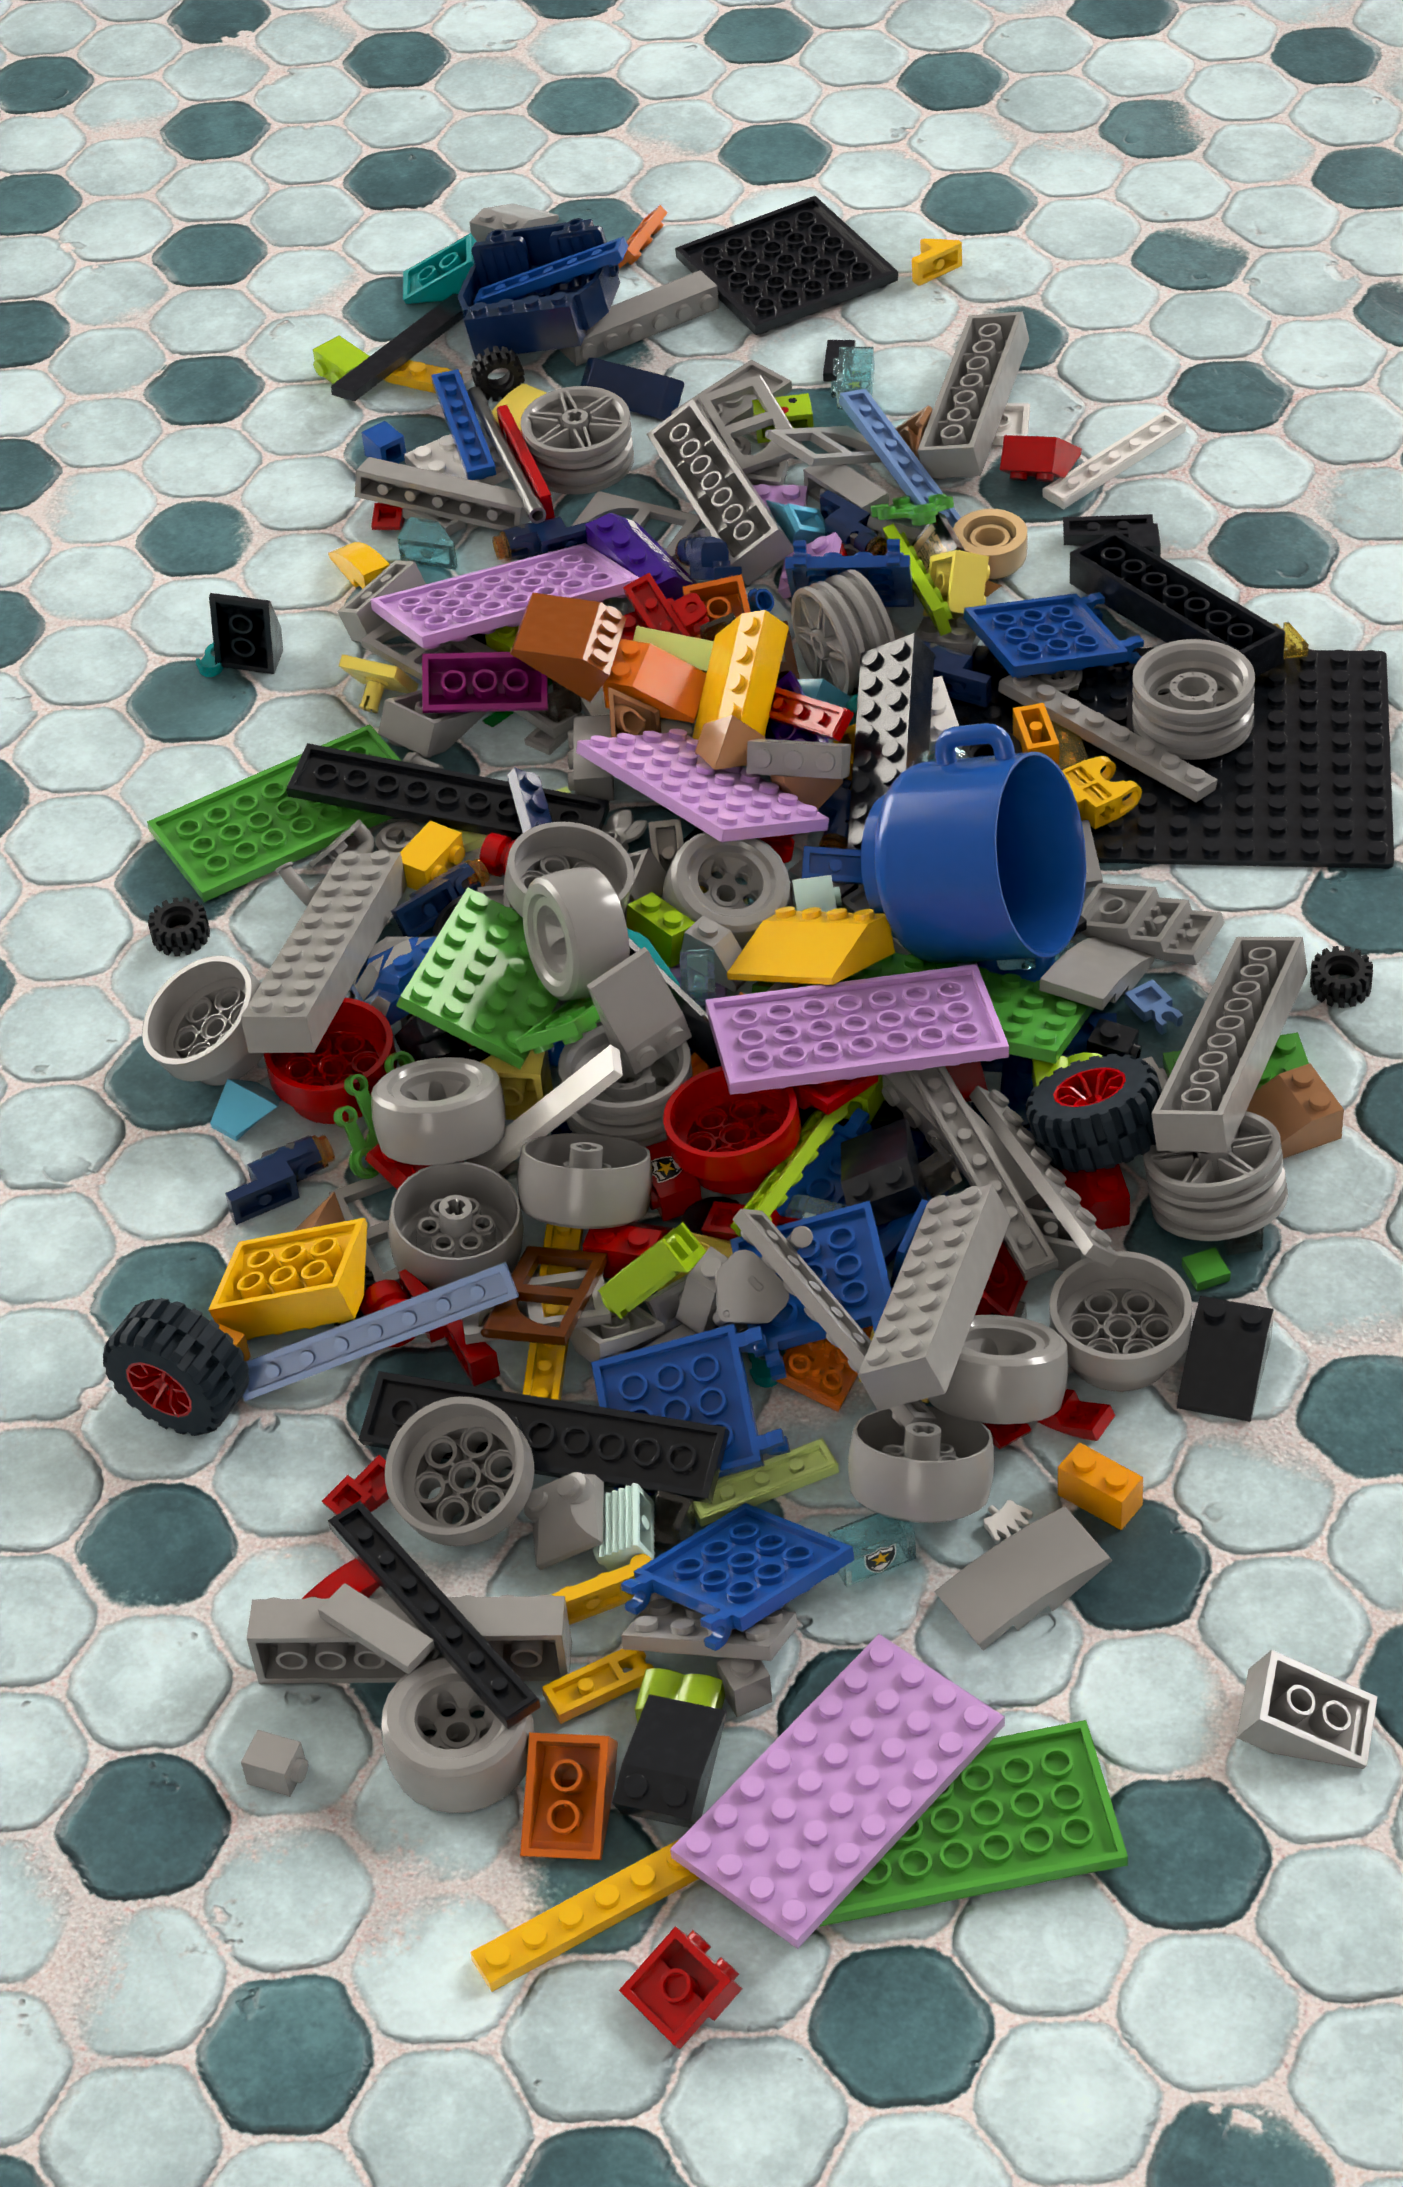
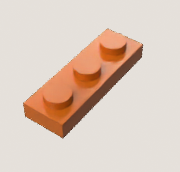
M661 205L642 220L626 241L628 248L622 262L618 264L619 269L627 262L632 265L642 255L639 250L645 249L653 240L651 235L654 236L663 227L664 224L661 221L668 212Z

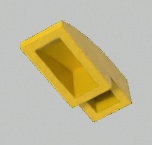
M353 542L328 552L329 558L354 587L360 586L362 589L390 566L376 550L361 542Z

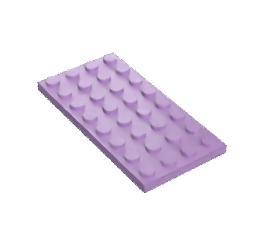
M586 543L372 598L371 607L372 611L425 649H434L439 647L441 643L464 641L468 636L474 634H490L495 632L497 628L504 626H520L532 593L603 603L605 599L627 597L623 587L639 577Z
M670 729L668 733L644 731L643 735L635 736L619 733L617 737L612 738L595 735L591 736L590 740L577 741V754L720 842L827 831L829 818L818 812L815 806L804 804L794 794L785 793L779 789L777 784L760 778V774H746V769L743 767L714 770L703 758L695 754L699 740L688 736L685 730Z
M977 964L844 981L834 985L821 984L705 1000L706 1013L730 1095L747 1094L769 1089H784L786 1087L806 1084H820L822 1082L844 1079L852 1080L859 1077L888 1075L896 1072L924 1070L926 1068L948 1065L956 1066L963 1063L992 1061L1009 1057V1044Z
M878 1634L670 1849L671 1858L798 1949L1005 1726V1716Z

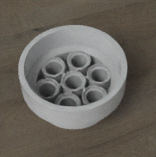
M574 822L545 823L521 834L511 846L504 877V890L511 906L523 917L524 898L530 883L535 878L559 870L593 867L606 876L620 901L623 913H625L634 880V867L630 856L623 846L613 837L597 828Z
M210 956L185 966L164 983L146 1011L142 1026V1039L147 1052L169 1074L183 1081H200L207 1085L218 1086L226 1084L227 1079L238 1080L243 1077L264 1056V1053L248 1052L241 1020L243 1012L261 982L240 961L228 956Z
M1115 1251L1119 1258L1111 1268L1086 1257L1071 1265L1059 1276L1050 1295L1049 1328L1065 1339L1068 1349V1364L1082 1380L1100 1389L1124 1392L1138 1390L1153 1384L1184 1354L1191 1335L1192 1300L1189 1289L1183 1279L1164 1262L1141 1253Z
M459 1396L442 1399L416 1412L397 1432L389 1448L385 1464L386 1489L395 1510L420 1535L435 1543L447 1546L477 1544L496 1536L506 1529L524 1508L531 1493L534 1480L533 1454L524 1434L500 1408L488 1401L474 1397ZM488 1442V1446L484 1451L476 1453V1449L480 1444ZM453 1452L448 1462L440 1464L444 1455ZM512 1466V1470L507 1476L499 1478L504 1468ZM471 1477H476L475 1483L471 1487L464 1489L466 1481ZM441 1487L439 1494L435 1498L428 1499L432 1490ZM500 1501L491 1512L487 1513L492 1503ZM464 1512L462 1520L452 1524L454 1516Z

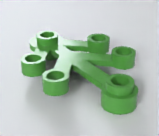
M946 494L928 496L929 503L916 506L914 502H911L910 496L893 498V504L890 506L888 504L871 506L872 517H878L879 520L909 518L912 519L913 526L932 524L936 522L938 512L954 507L953 496H946Z
M399 1051L390 1054L386 1058L384 1068L386 1073L394 1070V1061H397L400 1067L415 1061L408 1052ZM355 1074L346 1078L344 1087L349 1095L355 1096L369 1129L366 1140L357 1125L358 1115L353 1107L344 1106L338 1108L334 1112L333 1118L337 1126L345 1129L353 1148L349 1158L351 1171L358 1178L371 1179L376 1177L379 1172L369 1163L367 1168H364L362 1157H366L367 1153L379 1143L372 1121L368 1080L362 1074ZM354 1079H357L360 1083L358 1091L353 1087ZM343 1111L349 1114V1121L347 1123L342 1119Z

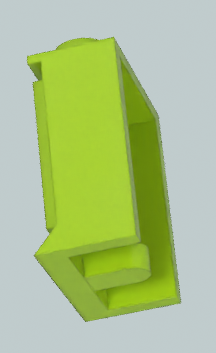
M682 1222L619 1271L597 1291L601 1294L605 1307L610 1312L616 1313L621 1319L680 1272L688 1273L706 1253V1250Z

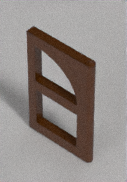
M527 1246L511 1274L519 1296L494 1306L481 1330V1335L485 1338L566 1346L608 1263L607 1253ZM539 1264L588 1269L578 1289L528 1284ZM519 1301L569 1307L559 1327H553L527 1318L519 1311L517 1305Z

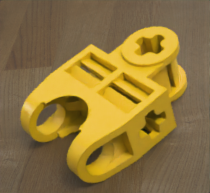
M1106 756L1087 759L1062 770L1075 796L1081 821L1089 820L1094 829L1119 819L1131 811L1138 804L1142 795L1141 787L1134 781H1109L1115 774L1116 765ZM1106 766L1105 770L1101 773L1102 767ZM1132 792V794L1130 795L1129 798H1127L1126 800L1122 801V799H1123L1125 796H1127L1128 794H1130V793Z

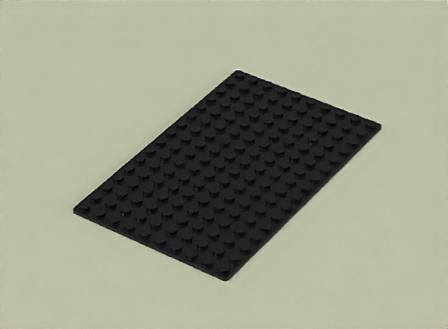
M977 646L972 655L973 671L991 676L992 700L987 707L950 698L959 726L984 723L996 724L1006 732L1013 734V708L1024 705L998 691L999 681L1010 674L986 646ZM1155 647L1135 648L1132 652H1137L1142 657ZM1284 650V662L1255 677L1254 719L1249 737L1236 749L1217 757L1195 760L1182 759L1218 779L1216 790L1197 802L1051 721L1059 741V767L1061 770L1087 759L1106 756L1116 765L1115 774L1109 781H1134L1142 789L1141 798L1131 811L1097 829L1090 826L1099 863L1392 868L1394 866L1387 654L1384 651ZM1127 661L1116 663L1109 667L1094 666L1082 670L1083 681L1079 684L1078 690H1070L1067 696L1078 700L1081 704L1103 714L1106 718L1135 733L1132 726V677L1136 664H1131ZM994 753L983 754L979 757L993 756ZM1106 766L1102 767L1101 773L1105 770ZM1131 792L1130 794H1128L1127 796H1125V797L1122 799V801H1124V800H1126L1127 798H1129L1130 795L1132 794V792Z

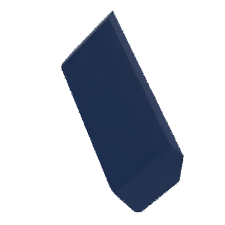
M589 357L581 386L598 387L608 390L622 398L630 412L666 420L672 415L671 412L679 406L684 382L669 376Z

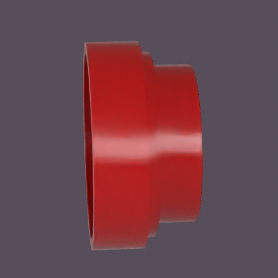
M344 998L314 1053H264V1059L271 1087L281 1100L292 1106L299 1115L310 1121L322 1124H336L333 1118L334 1112L340 1107L351 1106L356 1110L358 1118L363 1116L355 1096L349 1095L345 1090L344 1083L346 1078L355 1074L364 1075L368 1080V1091L371 1096L373 1086L387 1074L384 1068L386 1058L390 1054L396 1053L391 1025L381 1011L366 1002ZM394 1061V1069H396L397 1061ZM354 1079L353 1087L358 1091L360 1083L357 1079ZM346 1111L342 1113L344 1122L349 1121V1114Z
M722 1066L703 1071L681 1084L668 1099L663 1113L665 1133L674 1161L684 1171L696 1176L701 1186L721 1194H744L756 1191L771 1169L782 1163L793 1152L801 1136V1119L792 1086L784 1089H769L747 1094L730 1095Z

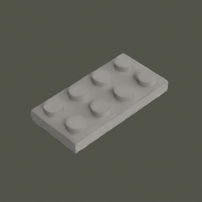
M750 360L692 399L706 415L699 403L698 396L761 375L773 396L781 397L792 391V381ZM752 392L714 407L725 426L752 417V400L757 399V397ZM688 400L687 402H685L684 404H682L681 406H679L678 408H676L675 410H673L671 413H672V414L675 413L677 410H679L682 406H684V405H685L686 403H688L690 400Z
M657 1599L649 1602L647 1607L622 1633L621 1637L622 1646L625 1650L771 1661L797 1628L796 1612L782 1611V1609L774 1611L743 1632L735 1628L732 1629L726 1644L719 1650L714 1651L705 1647L704 1639L713 1633V1631L701 1626L700 1619L706 1615L679 1603H672L668 1599Z

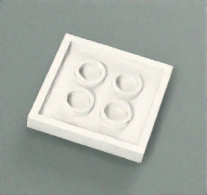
M480 425L493 458L497 475L473 481L495 485L510 477L485 429ZM451 434L404 454L405 463L408 466L467 479Z

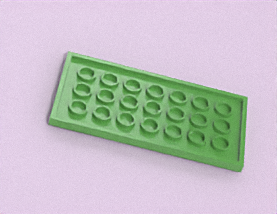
M370 724L321 745L401 761ZM302 754L149 820L147 824L150 833L203 902H206L274 872L276 868L285 863L298 861L326 848L358 819L369 829L394 817L288 797L286 788Z
M894 953L840 982L958 967L956 963H928L916 958L912 954ZM978 967L1009 1044V1054L1056 1064L1094 1008L1040 991V980L1032 982L1022 979L1016 974L1002 975L989 972L986 968ZM804 984L802 987L821 984Z
M1083 1720L993 1738L819 1927L1128 1866L1127 1851L1087 1721Z

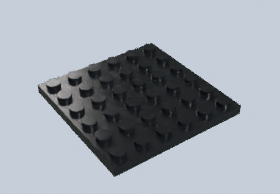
M816 196L675 248L676 258L692 273L701 270L717 285L718 299L755 335L766 333L776 327L789 324L808 315H813L818 311L836 306L841 302L862 296L867 292L883 288L888 284L898 281V271Z

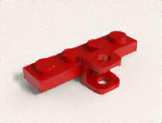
M650 573L623 587L624 593L647 628L695 637L710 626L707 608L697 593L686 594L673 601L670 605Z

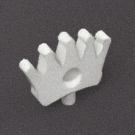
M1007 1500L1000 1510L993 1505L988 1508L992 1516L984 1518L983 1526L997 1545L1000 1543L999 1536L1006 1539L1011 1536L1009 1532L1015 1534L1021 1530L1019 1526L1023 1528L1028 1526L1029 1521L1025 1520L1024 1517L1031 1519L1033 1512L1015 1504L1014 1501Z

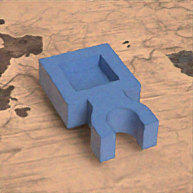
M1153 979L1125 992V1003L1143 1022L1152 1019L1155 1022L1156 1030L1161 1035L1167 1033L1166 1021L1173 1022L1176 1027L1183 1025V1014L1172 1007L1173 999Z

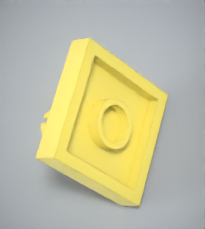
M343 654L341 656L339 667L360 683L366 684L361 703L359 704V708L371 712L372 710L373 713H378L384 689L406 694L417 691L419 684L397 666Z

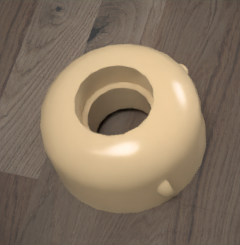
M1000 509L976 510L961 517L953 527L965 552L989 556L990 576L988 580H997L1010 576L1026 560L1028 549L1027 527L1025 522L1014 513Z

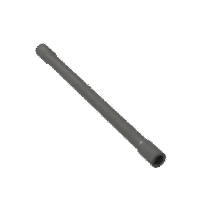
M479 387L470 388L467 393L474 411L477 413L522 500L524 510L532 523L538 524L543 522L546 518V511L539 498L534 494L488 406V401L482 389Z

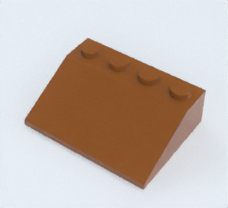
M532 593L510 654L588 702H591L610 675L626 617L615 607L606 606L601 602Z

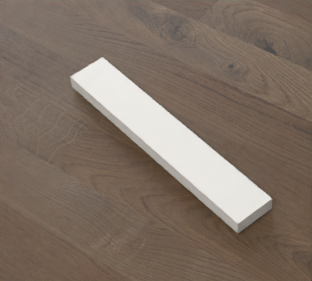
M1164 411L1068 472L1065 478H1059L1042 489L1043 498L1064 510L1186 432V423Z
M609 1045L505 1127L504 1137L496 1146L479 1156L467 1159L466 1162L485 1166L499 1173L520 1156L522 1146L526 1142L548 1135L623 1076L620 1050Z

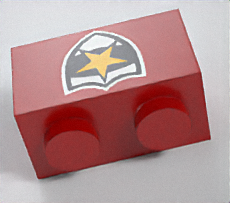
M667 1140L646 1147L650 1152L652 1165V1192L649 1205L651 1210L657 1209L663 1222L683 1215L689 1206L696 1201L702 1200L700 1184L696 1176L684 1171L674 1161Z

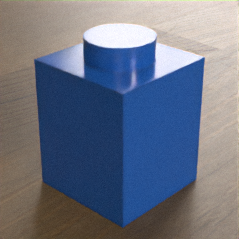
M386 421L361 432L365 456L398 464L405 461L404 454L406 453L404 436Z

